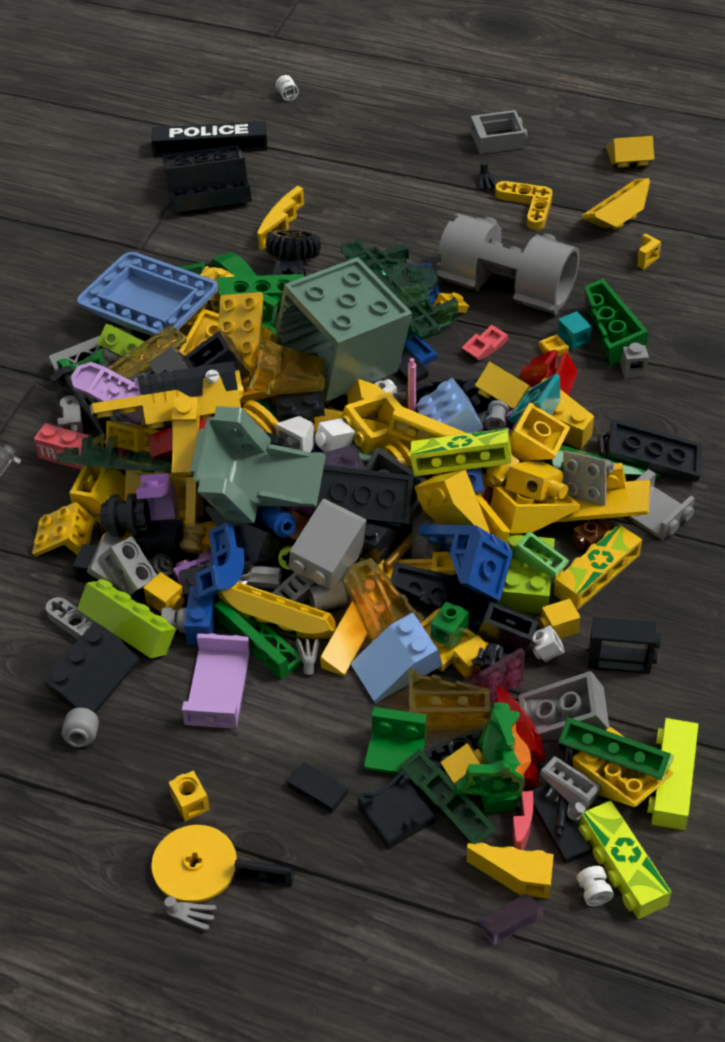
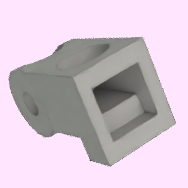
M65 396L60 400L63 418H57L58 427L84 434L80 403L75 396Z

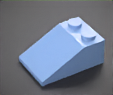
M414 613L391 624L350 663L374 703L383 700L443 665L438 649Z

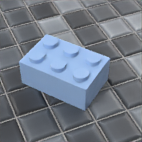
M453 378L442 382L435 391L423 396L416 404L419 414L463 432L476 433L483 427L468 396Z

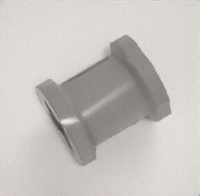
M496 400L489 403V416L485 419L487 429L498 430L505 428V416L509 410L505 402Z

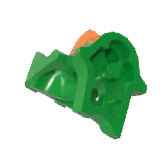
M493 703L490 717L484 722L482 726L483 731L476 743L482 750L485 764H469L466 774L456 783L454 787L455 792L486 796V802L492 804L498 799L510 798L523 791L525 787L523 775L531 763V755L528 746L516 732V721L519 719L520 714L519 712L510 711L508 704Z

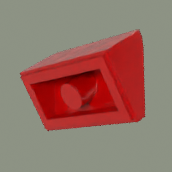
M564 352L555 374L557 373L560 376V389L569 396L578 371L569 354Z

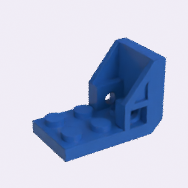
M421 525L419 534L427 538L428 543L442 546L444 552H450L449 554L459 582L462 585L492 601H500L513 554L506 542L476 525Z

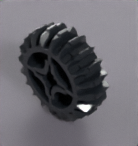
M291 229L273 230L267 233L265 246L266 252L270 255L295 260L311 259L319 256L321 242L320 237L315 233Z

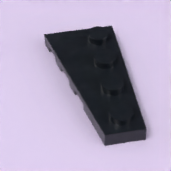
M394 563L389 584L390 589L434 610L441 609L445 602L458 605L469 612L468 626L478 630L489 598L462 585L458 577Z

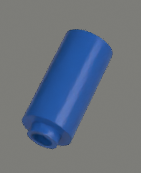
M278 506L257 507L255 521L276 535L288 537L295 531L296 519L290 513Z

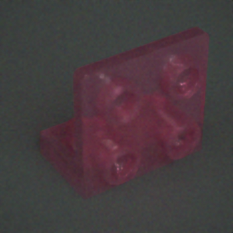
M520 648L485 670L476 671L462 680V686L481 707L488 702H494L497 698L496 687L501 686L508 691L516 689L523 680L525 651Z

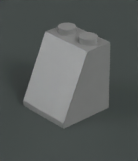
M323 499L291 548L288 568L331 590L362 555L366 519Z

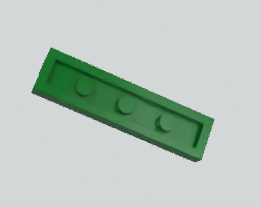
M223 600L214 604L216 620L232 635L249 637L250 652L280 680L304 664L299 653L266 623L257 621L254 616H251L250 620L243 619ZM252 626L259 627L261 629L260 633H258ZM268 641H274L277 644V649ZM285 656H290L294 661L288 664Z

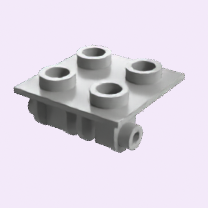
M563 451L564 484L568 486L567 494L575 499L606 506V474L613 472L614 464L607 459L604 460L591 457L590 455Z

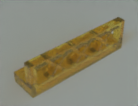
M170 324L107 368L129 379L136 372L141 374L149 369L150 365L148 363L169 347L173 346L177 349L185 344L186 336Z

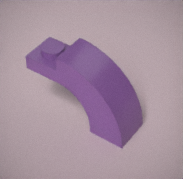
M169 474L141 475V486L136 489L137 499H147L151 521L177 518L180 515L178 499Z

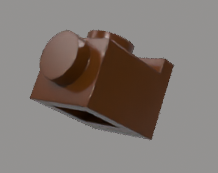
M604 518L585 520L573 529L572 542L578 549L587 552L592 544H597L604 534L611 530L612 525Z

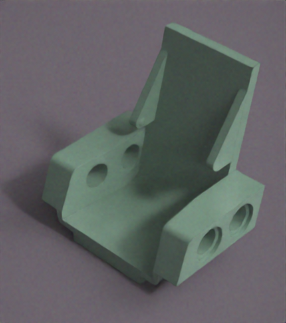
M216 406L214 417L206 420L204 429H199L190 473L194 475L193 480L199 484L198 493L230 523H254L258 506L317 507L326 455L324 453H312L270 444L271 438L244 409Z

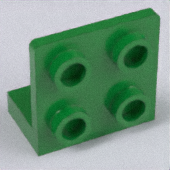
M374 707L372 712V734L364 764L365 770L398 775L402 771L399 766L419 748L422 751L424 749L427 734V715Z

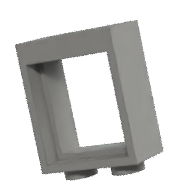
M516 110L471 116V134L479 154L524 148L528 134L526 128H523L522 118L518 117ZM512 130V132L510 133H502L495 135L486 134L488 132Z

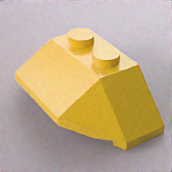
M649 178L633 180L582 214V219L601 228H612L614 230L622 227L625 221L637 217V213L644 209L650 184Z

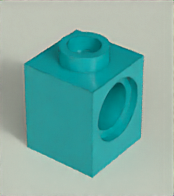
M574 312L559 319L557 335L571 350L590 343L592 326L578 312Z

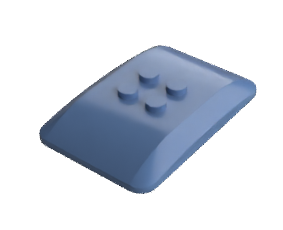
M128 252L122 255L78 296L77 301L82 308L109 321L144 334L168 338L175 334L218 291V284L215 280L137 252Z

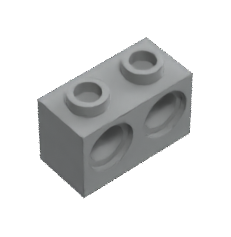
M132 536L110 547L99 556L120 591L130 596L144 589L143 587L157 576Z

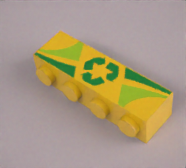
M620 524L612 531L608 530L597 544H592L583 556L577 557L568 569L558 574L554 579V595L562 601L570 599L576 610L580 609L640 556L642 539Z

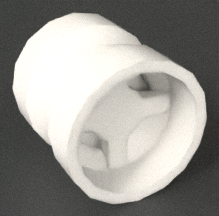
M283 75L277 79L275 85L282 98L286 101L294 100L299 94V89L293 79L288 75Z
M601 866L588 867L577 875L579 886L585 891L583 896L588 906L605 904L614 895L611 886L605 881L607 876Z

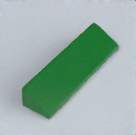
M569 717L566 719L558 741L559 744L659 780H663L674 758L671 753Z

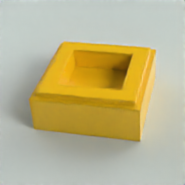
M557 334L539 341L538 344L543 353L554 349L557 350L558 357L564 354V352H569V346Z

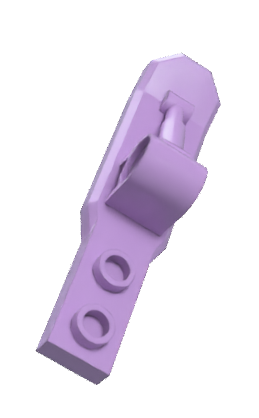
M93 362L78 366L71 375L74 390L87 394L100 402L137 396L134 382ZM139 407L137 412L121 415V410L118 411L124 422L141 423ZM171 421L164 422L165 428L172 427Z

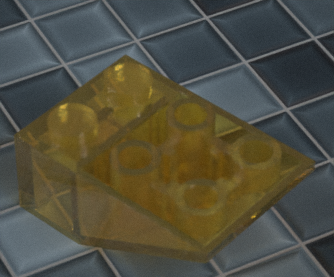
M259 340L251 359L248 388L269 395L324 390V359L299 352L293 348L277 345L272 341Z

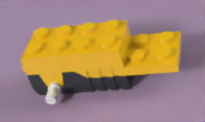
M224 362L174 370L170 373L168 371L161 372L160 374H149L148 376H137L134 379L137 396L92 403L90 410L91 415L97 414L99 419L111 417L113 411L121 410V415L135 413L139 407L142 426L148 425L149 430L165 427L164 422L171 421L172 423L173 397H198L201 405L200 421H204L212 417V414H215L216 406L241 408L240 399L244 394V389L241 383L240 371L235 367V362Z

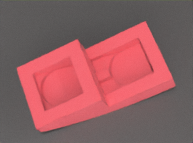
M491 325L480 336L475 334L462 347V350L476 360H481L502 347L509 340L508 335Z
M522 791L521 816H513V845L518 850H524L529 838L533 815V791Z

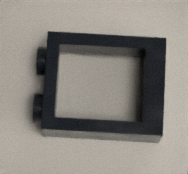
M593 617L588 648V669L650 674L652 664H657L658 649L661 642V633H656V622ZM602 641L645 644V649L602 645Z

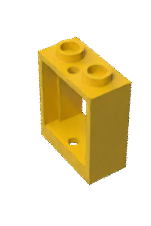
M390 391L345 405L341 418L355 431L353 439L365 454L375 451L377 447L381 448L384 445L396 440L400 441L401 439L387 433L388 428L372 432L361 418L378 412L389 425L394 410L398 405L401 406Z

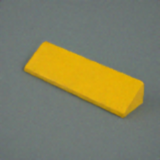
M399 405L392 414L387 433L409 442L468 434Z
M364 584L360 586L321 655L322 669L342 676L346 675L351 666L350 663L356 657L386 602L385 598Z

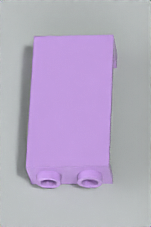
M213 633L197 634L199 652L189 700L183 702L182 714L184 725L237 729L250 658L249 637L216 635Z

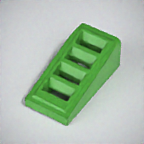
M530 531L519 541L512 552V556L519 561L553 578H556L570 561ZM544 557L549 558V559L547 560V562H545V561L542 560V559H543ZM553 561L558 563L555 568L551 566Z

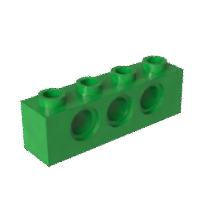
M304 274L217 277L219 308L221 295L261 291L279 301L277 309H280L284 284L304 277Z

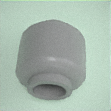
M80 707L70 710L65 716L62 726L63 739L74 747H86L92 744L99 727L97 715L87 708Z

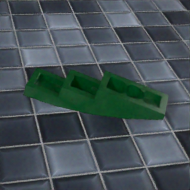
M420 748L399 766L401 770L407 772L411 782L471 844L481 843L496 829L465 793L455 792V784L439 767L435 766Z

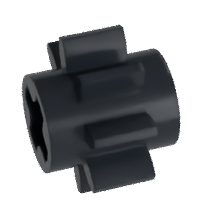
M493 643L488 644L485 649L479 648L475 665L480 666V671L483 674L497 676L500 671L505 673L509 655L504 654L502 646Z

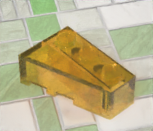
M409 668V712L427 715V730H475L482 727L484 722L489 719L491 714L489 689L460 681L456 683L441 680V676L432 675V677L417 673V670Z

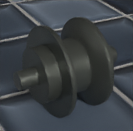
M158 553L148 560L156 575L161 572L169 576L175 568L173 559L166 553Z

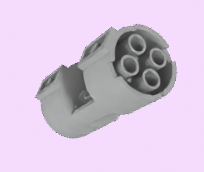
M459 213L455 214L454 222L449 221L443 232L438 249V254L441 255V263L437 264L436 276L440 280L479 292L481 286L486 283L490 275L495 273L515 279L513 299L518 304L557 315L559 309L567 301L576 279L579 266V249L577 247L557 242L555 236L544 233L543 236L536 234L528 242L524 252L522 249L514 246L508 249L503 247L501 243L502 228L498 225L496 219L487 216L485 219Z

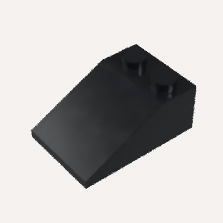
M206 505L205 511L217 526L226 522L230 523L213 506ZM257 521L254 523H231L234 527L236 545L244 549V559L255 564L258 561L264 564L279 562L280 550L285 547L288 537L276 535Z

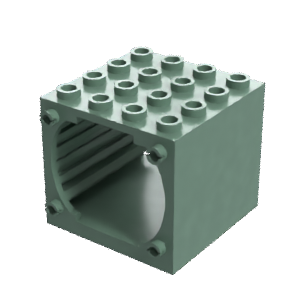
M357 257L284 284L275 346L287 357L304 353H318L323 399L327 402L348 393L358 379L372 383L398 372L407 332L412 319V312Z

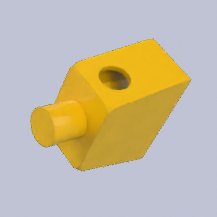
M528 460L509 466L505 489L537 501L554 496L563 499L568 492V486L562 483L563 472L541 460Z

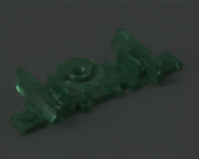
M359 238L340 245L341 253L348 260L359 257L412 312L406 340L417 336L422 341L440 334V327L449 325L459 319L458 301L455 297L437 306H433L430 302L429 290L437 285L438 274L428 266H406V259H409V249L405 245L391 247L384 251L377 246L368 249ZM409 272V274L406 276V281H405V280L403 279V275H404L405 273Z
M104 433L90 435L82 439L81 451H79V447L67 446L64 450L57 452V462L76 463L83 466L120 470H141L145 473H155L156 471L171 473L172 456L152 460L150 452L139 451L136 452V456L117 454L118 435L108 438L107 444L104 440Z

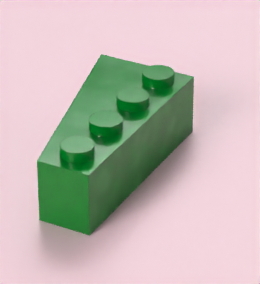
M601 279L585 286V306L609 366L619 363L622 360L623 347H629L632 343L645 345L648 350V331L608 283Z

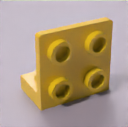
M77 502L42 516L38 522L32 554L39 556L59 546L66 545L78 555L83 544L90 545L94 517Z

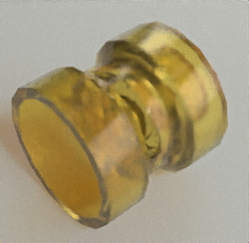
M183 524L182 533L184 536L180 540L179 550L193 554H202L204 548L202 539L206 537L207 528L197 524Z

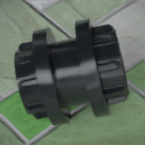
M129 493L126 501H123L119 494L111 495L109 500H106L101 505L100 518L102 527L105 532L112 534L115 538L124 537L126 530H129L132 536H140L143 531H146L151 526L152 521L148 501L146 498L137 499L136 493Z

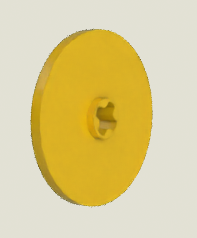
M190 825L179 828L168 834L159 843L153 854L152 874L154 881L166 896H173L176 901L200 903L210 900L222 893L233 880L236 872L234 864L235 860H237L236 851L230 839L213 827ZM197 859L199 861L195 867H190L194 860Z

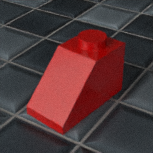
M554 349L532 358L529 364L525 365L521 370L520 378H522V381L532 388L539 384L544 377L549 378L554 375L557 369L558 351Z

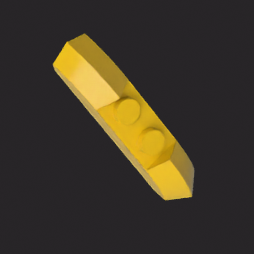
M237 582L231 588L217 593L219 598L225 601L241 617L249 620L251 616H254L259 622H271L279 625V628L286 631L295 630L296 637L313 640L316 638L325 639L332 637L337 629L336 622L331 613Z

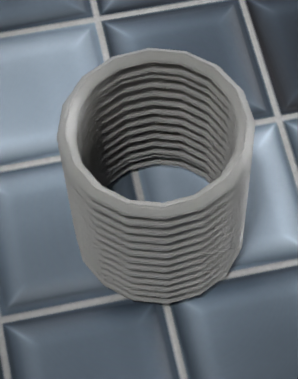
M341 580L331 590L322 585L309 587V597L313 608L326 611L338 608V606H346L347 597Z

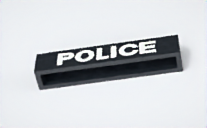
M266 121L152 127L151 144L153 157L239 145L241 152L267 151Z

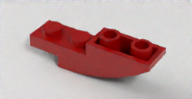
M501 686L496 687L497 698L495 703L508 704L510 711L519 712L520 714L519 719L516 721V732L528 746L531 755V763L523 775L525 787L529 790L538 788L540 785L536 763L546 761L540 735L523 707Z

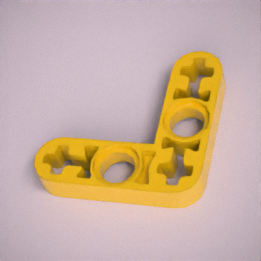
M501 181L496 184L495 196L498 199L531 204L527 215L528 228L532 230L544 228L552 202V190L550 188Z

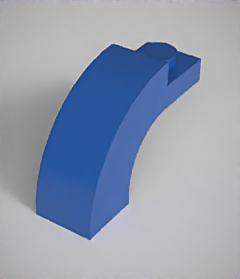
M226 522L208 531L212 552V565L195 573L199 597H210L231 588L239 581L242 575L244 549L237 547L234 527L231 523Z

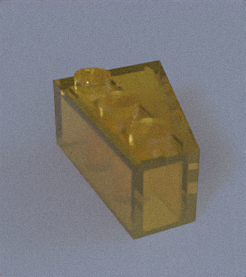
M372 558L349 565L343 573L342 578L371 643L391 624L411 613H414L420 623L424 620L421 613H417L407 602L408 599L405 595H401L391 584L392 581Z

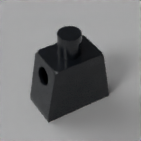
M153 520L150 528L143 531L140 536H133L139 547H144L148 559L158 553H166L173 559L174 565L186 559L190 561L195 552L183 520Z

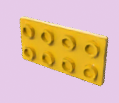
M261 292L220 296L218 331H221L233 340L252 374L241 383L258 382L263 311V294Z
M616 463L614 464L613 472L606 474V506L573 498L580 504V509L555 522L648 515L651 482L650 480L626 482L623 464Z

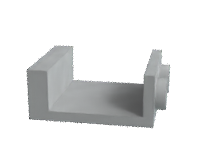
M648 469L635 481L650 480L649 514L626 517L659 539L664 540L669 534H674L683 521H688L692 517L695 498L690 496L682 504L654 487L656 474Z

